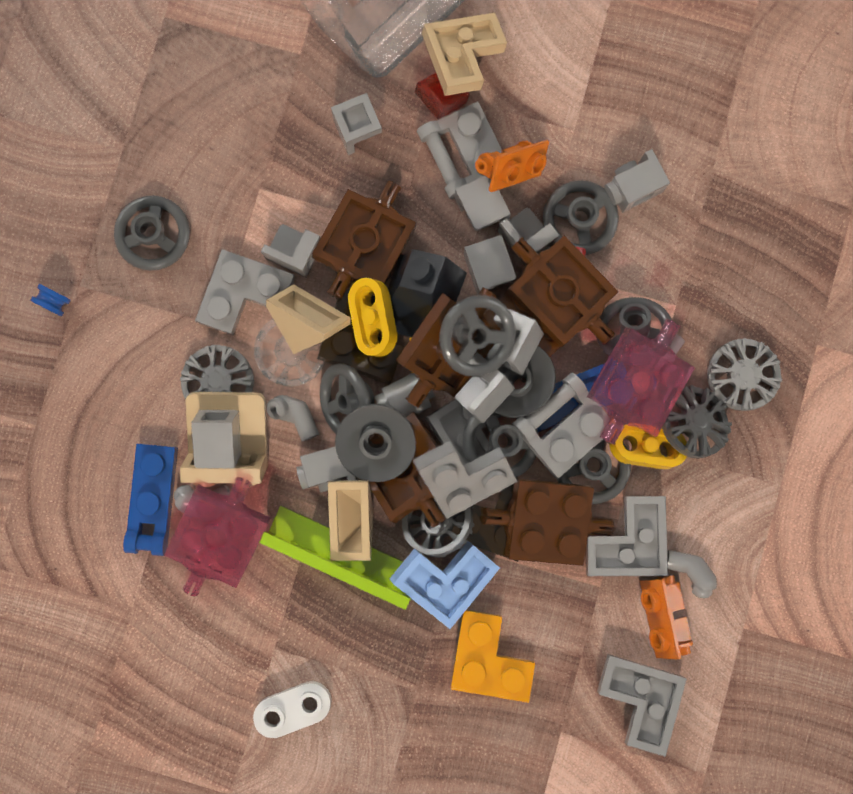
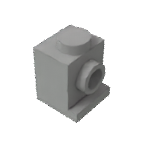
M651 149L644 153L638 165L633 160L615 170L616 176H614L611 182L605 184L604 188L613 205L618 204L622 213L663 193L670 184V181Z
M336 446L300 456L302 466L296 467L302 489L318 486L320 493L328 491V481H341L344 478H347L348 481L358 480L340 462Z

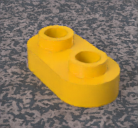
M361 278L351 286L348 294V304L356 344L359 350L366 355L386 356L394 349L397 342V329L389 290L379 280ZM375 294V302L371 305V296ZM382 331V340L379 343L378 334Z
M634 422L626 423L616 428L609 439L612 455L618 461L625 464L657 469H671L682 464L687 456L671 446L663 433L662 427ZM679 434L677 439L686 446L687 441L685 437ZM624 439L631 443V451L624 447ZM660 445L666 447L667 456L661 454Z

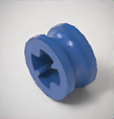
M38 284L39 294L36 297L32 296L30 301L62 317L64 314L62 306L69 304L71 300Z

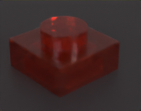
M437 73L419 81L414 92L437 119L466 104L469 97V92L445 96Z

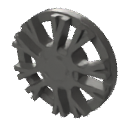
M690 385L678 389L668 396L661 409V426L666 439L674 449L690 458H706L717 453L728 442L729 439L727 437L732 430L730 428L732 422H728L724 410L727 406L723 405L724 401L722 399L718 400L714 396L716 393L710 392L708 388L701 389ZM695 395L701 397L700 404L697 403ZM673 403L681 409V414L670 411ZM708 403L712 406L709 411L705 408ZM714 413L717 414L718 419H719V422L716 421V420H714V418H713V414H714ZM678 421L679 426L671 428L670 422ZM681 433L689 437L686 446L677 439V436ZM707 436L710 437L715 443V445L712 448H710V445L707 441ZM697 438H698L699 451H697Z
M473 506L451 516L444 522H439L440 525L433 528L430 526L424 513L419 517L413 515L412 511L402 518L403 534L409 545L423 555L436 558L447 557V554L454 552L458 548L462 549V545L468 542L466 539L469 534H472V528L475 525L473 523ZM465 512V521L456 522V517ZM421 523L422 525L421 527L411 529L410 525ZM454 526L462 529L459 535L451 532ZM423 533H427V538L420 546L415 539ZM451 536L453 542L444 547V538ZM434 537H437L435 549H432Z

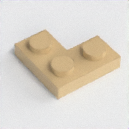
M495 13L426 23L422 30L423 39L445 96L481 90L484 79L475 57L504 53L507 45Z

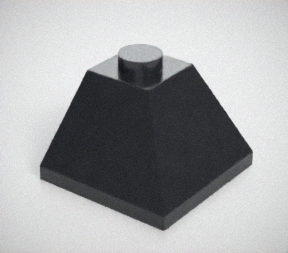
M415 249L402 254L388 287L397 334L412 338L442 293L454 302H457L467 272L445 256Z

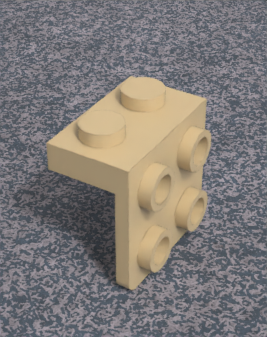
M191 392L185 400L188 455L180 467L181 483H193L197 487H211L217 483H232L233 486L238 488H248L261 484L268 467L266 401L264 395L247 392ZM199 410H239L241 456L235 468H196L194 466L191 422Z

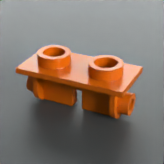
M544 140L534 144L529 141H521L515 146L502 149L501 153L498 151L482 153L475 162V168L478 173L491 179L490 192L541 176L547 162L546 154L550 141Z
M674 575L661 576L659 579L640 580L641 602L646 610L650 628L649 640L655 651L656 658L679 660L682 659L681 656L691 654L690 646L693 645V640L691 639L687 617L674 619L673 612L685 609L680 582L675 581Z

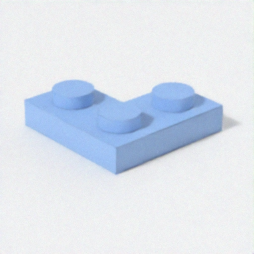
M468 541L443 571L414 548L389 580L451 629L500 567Z

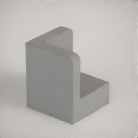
M367 93L331 107L334 124L348 155L355 153L354 144L382 133V127Z
M486 176L479 177L455 189V201L461 212L465 210L475 231H479L498 221L501 222L505 218L509 221L511 215L500 191H489L491 179Z
M525 208L509 221L505 218L499 223L498 232L510 247L523 237L538 254L553 246L559 237L553 226L549 223L544 227L530 208ZM519 257V259L523 262V264H524L525 266H527V265L525 264V262Z
M282 224L271 245L267 246L264 244L261 253L267 260L307 278L315 262L312 253L320 240V236L306 229L304 233H301Z
M502 235L464 247V258L477 295L482 287L488 290L515 280L516 275Z
M509 309L514 319L516 336L511 354L502 366L523 375L544 333L536 320ZM496 314L493 320L503 330L502 322ZM494 344L488 354L489 359L498 352L501 344Z
M476 353L469 361V364H481L487 360L479 353ZM495 370L484 376H472L455 395V399L480 422L484 423L515 388L505 375L499 370Z
M199 410L191 422L194 466L196 468H235L241 456L239 410Z

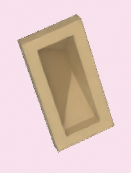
M294 284L266 300V307L293 354L326 340L351 323L349 316Z
M369 480L328 481L330 561L371 560L374 509Z

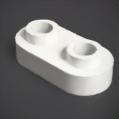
M309 681L268 696L258 704L254 711V725L263 736L278 738L318 723L326 717L330 710L332 702L330 692L323 684ZM313 697L317 701V708L315 710H307L303 704L305 698ZM274 711L278 713L280 722L275 725L270 724L266 718L268 712Z

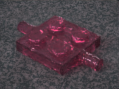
M665 319V323L656 339L647 338L633 328L626 327L587 395V398L601 405L607 414L611 416L602 435H600L601 439L615 445L625 425L637 427L647 434L657 437L695 367L677 357L670 348L673 339L681 328L680 325Z
M243 477L235 479V483L228 496L220 495L198 484L164 556L183 564L191 572L183 587V591L188 594L193 583H196L190 596L195 597L199 595L205 579L219 580L237 588L269 524L270 517L249 508L243 503L249 489L252 487V483L246 480L241 492H238L244 480Z

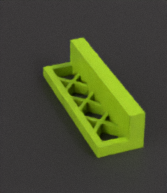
M284 506L279 507L269 531L263 533L259 542L406 610L411 598L389 580L403 563L402 560L372 547L371 560L330 561L329 527Z

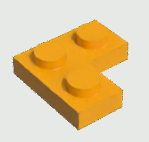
M466 610L462 614L451 690L529 703L535 662L497 655L502 616Z

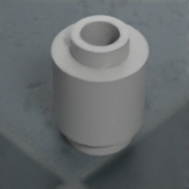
M412 373L381 388L383 392L374 397L378 404L392 407L407 417L413 412L418 414L431 408L429 399L435 397V394L431 389L420 405V408L409 403L405 398L418 382V379Z

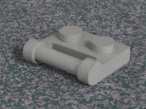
M478 101L437 121L427 122L417 129L421 142L427 143L447 184L444 189L449 199L455 198L456 188L484 176L478 173L475 168V162L482 153L502 152ZM449 132L469 173V176L465 178H460L440 138L441 135Z
M572 372L562 380L563 385L551 395L548 402L541 409L525 418L520 417L512 423L521 432L525 443L555 478L561 477L617 427L588 392L583 381ZM574 397L579 405L540 438L535 430Z

